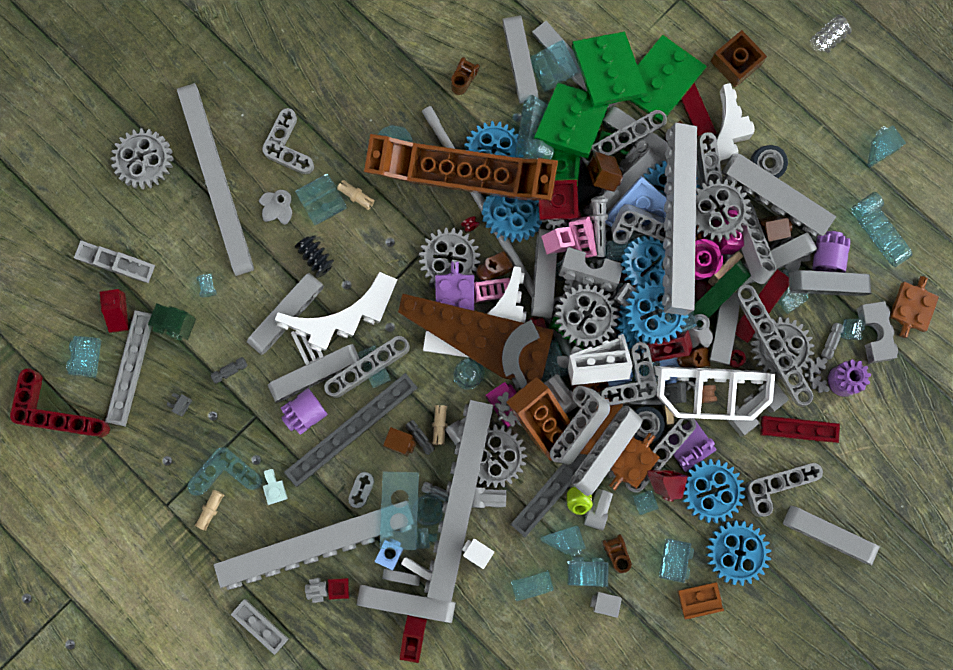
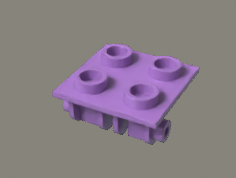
M687 422L685 425L682 426V428L684 430H689L691 424L690 422ZM696 422L695 430L673 456L686 472L717 449L714 447V441L706 436ZM675 434L669 436L670 444H677L678 437Z

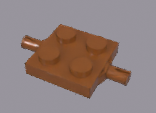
M920 276L917 286L906 282L901 283L889 318L903 325L899 334L902 338H907L910 328L922 332L928 330L939 296L924 289L928 280L924 276Z
M648 433L643 441L632 437L610 469L616 477L609 487L616 490L621 482H625L635 489L638 488L647 476L648 470H651L660 458L649 447L654 438H656L654 435Z

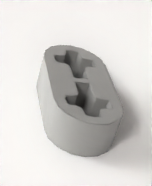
M362 472L357 476L348 500L354 508H362L366 504L374 485V478L368 472ZM369 476L370 484H366L362 490L360 479ZM359 491H362L360 498L363 499V502H358V504L355 505V500H353L352 498L353 496H357Z
M384 569L382 579L416 586H419L421 578L420 575Z

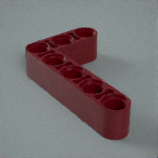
M29 368L19 373L10 413L13 423L93 437H105L109 434L110 426L103 420L37 409L42 375ZM33 374V380L28 383V376ZM29 393V399L24 402V395ZM25 412V418L20 421V414ZM44 415V422L39 424V417ZM60 418H63V425L58 427V420ZM81 420L83 422V426L81 429L77 430L76 424L78 421ZM101 423L102 429L96 433L95 427Z

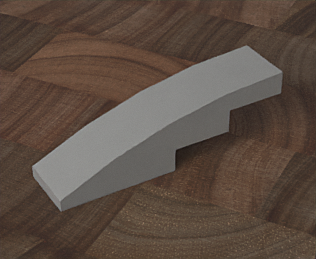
M80 241L74 259L145 283H149L155 265L84 241Z
M733 293L717 309L714 323L715 329L711 343L712 349L709 358L711 362L724 365L730 364L740 305L736 298L737 293Z

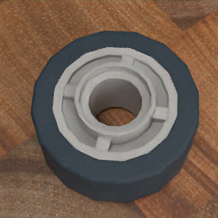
M766 145L758 148L750 161L776 178L781 177L788 166L786 153L775 145ZM767 158H770L773 161V165L771 168H767L765 166V160Z
M644 406L636 409L634 412L642 420L650 423V429L644 430L640 426L633 437L643 441L648 433H651L656 437L651 443L655 442L664 432L665 422L663 416L653 407Z

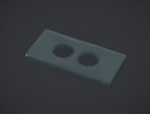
M383 472L380 549L416 550L419 473ZM397 490H403L409 496L408 504L403 508H397L391 502V496ZM397 513L404 514L408 519V525L403 531H395L390 525L392 516Z

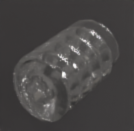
M837 14L836 17L832 18L831 22H828L815 36L810 38L811 46L819 53H829L831 48H835L836 44L841 42V39H845L847 35L851 34L852 29L846 18Z

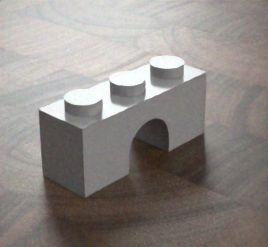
M570 247L567 248L559 276L567 280L582 282L584 285H596L607 292H615L623 266L620 265L621 263L605 258L601 268L592 269L585 263L586 252Z
M885 301L858 307L857 312L860 326H871L878 334L876 342H870L865 345L868 364L890 361L897 358L898 347L894 343V328L890 325V310L886 306Z
M775 381L773 402L766 408L769 413L776 411L789 400ZM767 382L758 388L760 392L755 396L750 394L743 400L745 402L744 405L740 408L738 405L735 406L734 414L748 415L765 399ZM756 418L754 420H727L740 437L746 435L759 424Z

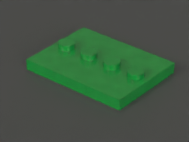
M625 31L572 42V48L593 107L646 97L647 90Z
M662 35L637 65L646 87L647 95L646 97L629 101L647 114L660 110L668 117L694 82L706 70L707 66ZM656 114L653 117L655 120L662 123L663 116L661 114Z
M557 83L534 136V142L588 159L609 104L593 107L587 91Z

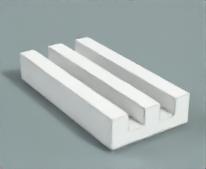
M295 331L291 332L306 365L324 357L322 352L317 351L319 358L316 359L310 345L307 344V339L302 337L312 358V361L309 362L297 334H295Z
M408 557L404 558L401 563L403 566L431 581L432 573L428 569Z

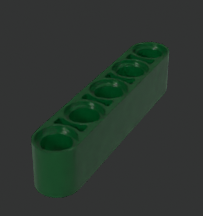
M738 261L694 304V311L688 314V318L684 319H692L697 314H703L709 318L751 277L749 269ZM702 320L697 321V325L700 327L703 324Z

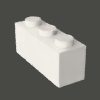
M473 539L472 542L468 540L462 549L465 552L463 556L482 569L485 568L494 554L493 550L476 539Z

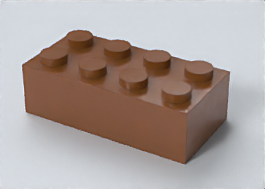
M536 377L506 403L537 448L551 461L550 450L571 421L550 389Z

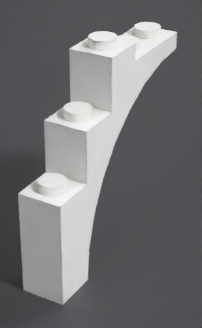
M731 83L723 85L720 90L722 122L717 137L720 165L727 164L733 154H738V147L734 143L749 140L755 130L753 122L749 120V116L742 117V110L736 103V91L732 89ZM707 156L705 158V163L708 166H711L712 159L709 156ZM697 161L696 177H698V179L696 180V184L700 185V187L698 188H702ZM709 175L708 182L709 180H712L714 184L715 178L712 175Z
M514 266L511 280L504 295L487 314L525 323L527 312L523 311L522 306H516V303H520L522 292L518 291L519 284H523L524 273L521 272V267ZM426 331L423 351L470 358Z
M379 272L364 296L352 306L339 313L309 319L277 313L274 322H277V326L282 329L288 330V328L296 330L295 334L306 338V335L310 336L307 344L311 345L310 348L321 352V350L325 351L334 330L338 331L337 335L348 338V336L352 337L361 317L364 318L363 321L369 324H378L397 279Z

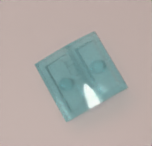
M563 40L545 48L530 58L532 68L544 92L556 87L557 83H561L579 73Z
M328 173L295 191L314 226L347 208Z

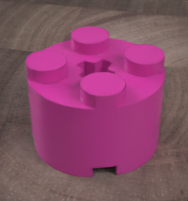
M702 239L695 241V280H702L713 276L722 266L723 256L720 253V248L711 240Z

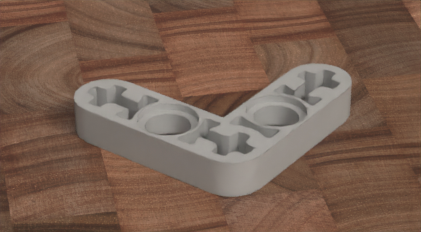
M283 109L263 145V153L268 159L301 174H310L314 169L312 159L285 146L297 122V117L292 109ZM289 114H290L292 120H290V119L287 120L286 126H287L288 128H286V127L284 126L285 121H286L285 118H284V116H287V117H288ZM283 130L285 135L282 138H276L275 132ZM272 147H274L275 151L279 152L280 155L278 156V154L275 152H271V154H269V151L267 149H272ZM287 153L293 155V160L290 162L283 160L284 155ZM297 158L303 164L307 161L309 167L303 169L302 165L297 163Z
M638 342L631 348L636 383L608 387L601 392L600 396L608 402L609 406L646 400L656 395L657 383L650 349L646 343ZM638 346H640L642 350H645V352L642 354L643 360L647 358V361L637 363V361L640 360V354L635 353V351L638 349ZM645 365L649 368L647 376H642L639 373L640 366ZM646 385L649 388H653L650 395L647 392L640 393L641 397H638V390L644 389ZM625 388H631L634 391L633 398L628 399L624 396L623 391ZM617 389H620L619 396L622 401H619V397H614L611 400L612 402L604 398L608 391L613 395L618 393Z

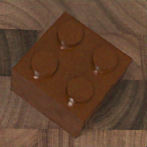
M741 30L714 53L710 62L736 88L762 66L767 56Z

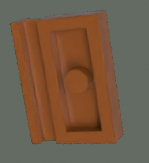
M717 582L677 590L685 620L724 611Z

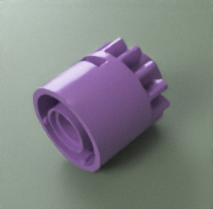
M827 231L824 236L818 235L816 241L817 250L814 254L812 269L822 272L846 273L850 238H845L846 236H843V233L837 231Z
M851 359L832 368L828 375V385L835 394L848 397L865 390L866 385L870 384L868 377L871 374L867 373L868 366H863L862 361L856 362Z
M309 388L281 407L282 412L285 414L281 417L290 431L295 429L300 435L328 415Z

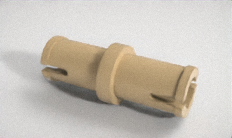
M342 180L337 187V190L350 197L352 202H357L367 210L370 209L369 206L372 207L374 204V199H371L362 193L360 188L353 187L345 180Z
M435 405V417L432 423L434 428L433 445H445L447 406L440 405V407Z
M216 490L212 491L206 505L202 507L203 511L195 524L196 527L207 530L213 516L218 512L217 508L224 497L223 493Z

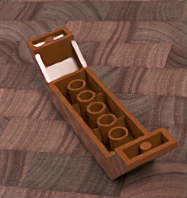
M370 134L364 172L420 185L520 200L551 201L558 161L543 158L522 159L459 150Z

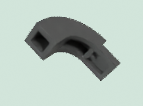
M532 320L516 328L508 337L503 348V370L506 377L514 374L515 377L511 379L516 389H522L528 384L519 367V354L524 346L540 338Z
M686 383L665 384L664 396L672 405L687 402ZM646 385L644 389L638 390V397H641L640 393L647 392L650 395L653 388H649ZM625 388L623 394L626 398L631 399L634 396V391L631 388ZM617 389L618 393L616 394V397H619V399L621 400L619 396L620 389ZM656 393L650 399L624 403L623 406H664V404L657 397Z

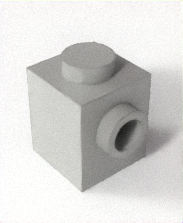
M596 592V595H592L590 607H593V612L618 618L622 598Z

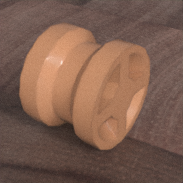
M715 385L703 386L701 403L717 402Z

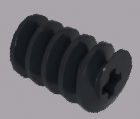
M314 235L302 239L294 248L298 249V253L303 255L302 259L307 261L309 267L312 266L311 271L317 272L316 277L319 278L331 270L334 260L327 261L330 254H322L325 248L318 249L321 242L314 243L313 241L316 239Z

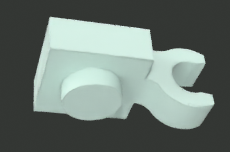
M273 469L264 471L268 485L263 486L268 505L288 499L283 480L276 481Z

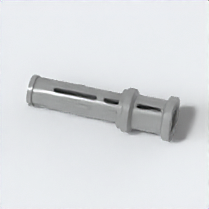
M591 198L593 203L591 218L594 220V239L597 255L594 257H606L605 220L608 218V214H606L608 198Z

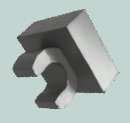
M173 393L172 396L177 399V402L175 404L167 402V406L173 408L172 412L183 417L192 400L182 394L180 396Z

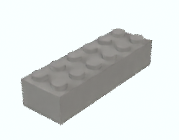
M733 154L721 172L725 175L723 177L724 180L727 179L731 184L735 182V185L739 184L744 193L754 194L756 196L755 200L761 204L771 205L772 211L782 216H788L787 218L792 224L802 225V230L809 233V235L815 237L817 235L824 236L836 218L835 215L741 154Z

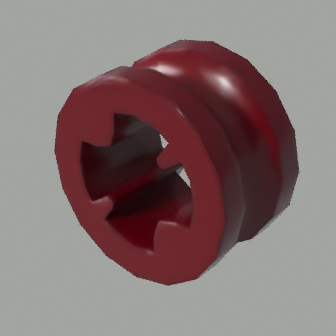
M476 216L469 217L461 223V226L465 227V233L473 231L480 225L479 222H476Z
M741 350L732 351L729 365L733 368L742 366L746 361L745 353ZM733 354H736L737 357H741V360L738 361L739 364H737L736 361H732V358L734 357Z

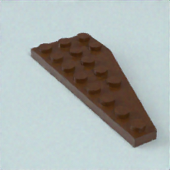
M402 294L398 313L501 378L512 380L511 378L515 377L514 374L505 376L502 366V353L508 337L516 328L524 323ZM535 326L540 338L527 344L519 354V367L527 383L536 377L542 381L554 330Z

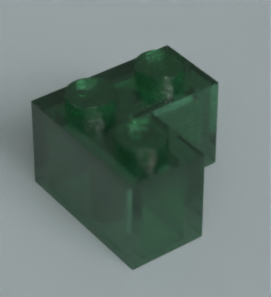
M156 303L148 325L153 328L152 331L163 335L166 332L165 334L172 339L181 341L183 338L188 340L196 318L186 311Z

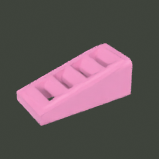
M581 217L568 222L575 242V249L582 251V248L589 247V251H584L586 252L585 258L596 256L597 252L591 217ZM585 232L586 235L580 236L579 233ZM587 240L588 243L581 244V241Z
M510 278L475 282L474 304L501 299L504 295L501 284H504L506 291ZM493 285H496V289H497V294H496V295H495V291H494V286H493ZM487 286H488V289H489V294H490L489 296H487V291H486V287H487Z

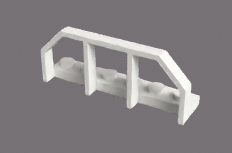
M653 366L654 373L658 376L657 397L677 418L754 420L773 402L775 374L769 372ZM670 377H677V380L689 381V377L696 378L693 413L678 412L664 396L665 380H670ZM708 378H714L715 382H726V379H730L727 414L701 413L703 381L707 382ZM745 380H751V383L763 384V381H767L765 399L748 415L734 414L737 383H745Z

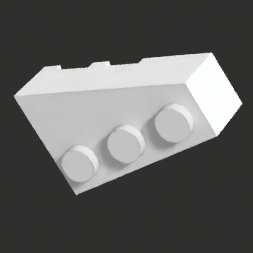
M624 334L619 335L615 340L610 342L608 340L604 341L600 346L595 348L589 347L569 357L568 372L571 385L630 379L632 361Z

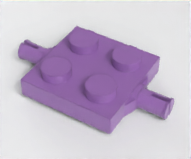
M451 261V273L436 275V302L474 311V275L459 273V261H455V269L454 261Z

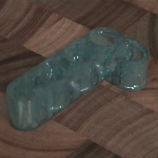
M534 95L528 96L523 104L515 157L522 159H551L554 153L553 147L539 139H534L548 106Z
M872 192L854 205L851 210L854 217L892 266L897 267L912 256V251L880 208L884 206L882 197L877 192Z

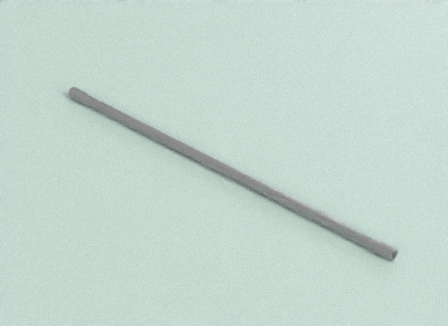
M431 106L425 108L422 113L433 128L442 146L455 149ZM470 192L482 212L485 202L483 195ZM501 235L497 239L513 267H521V272L524 273L523 284L532 297L533 280L509 239L507 238L504 241V236ZM553 314L551 318H544L548 326L554 318ZM554 330L553 335L564 354L569 356L572 350L570 343Z

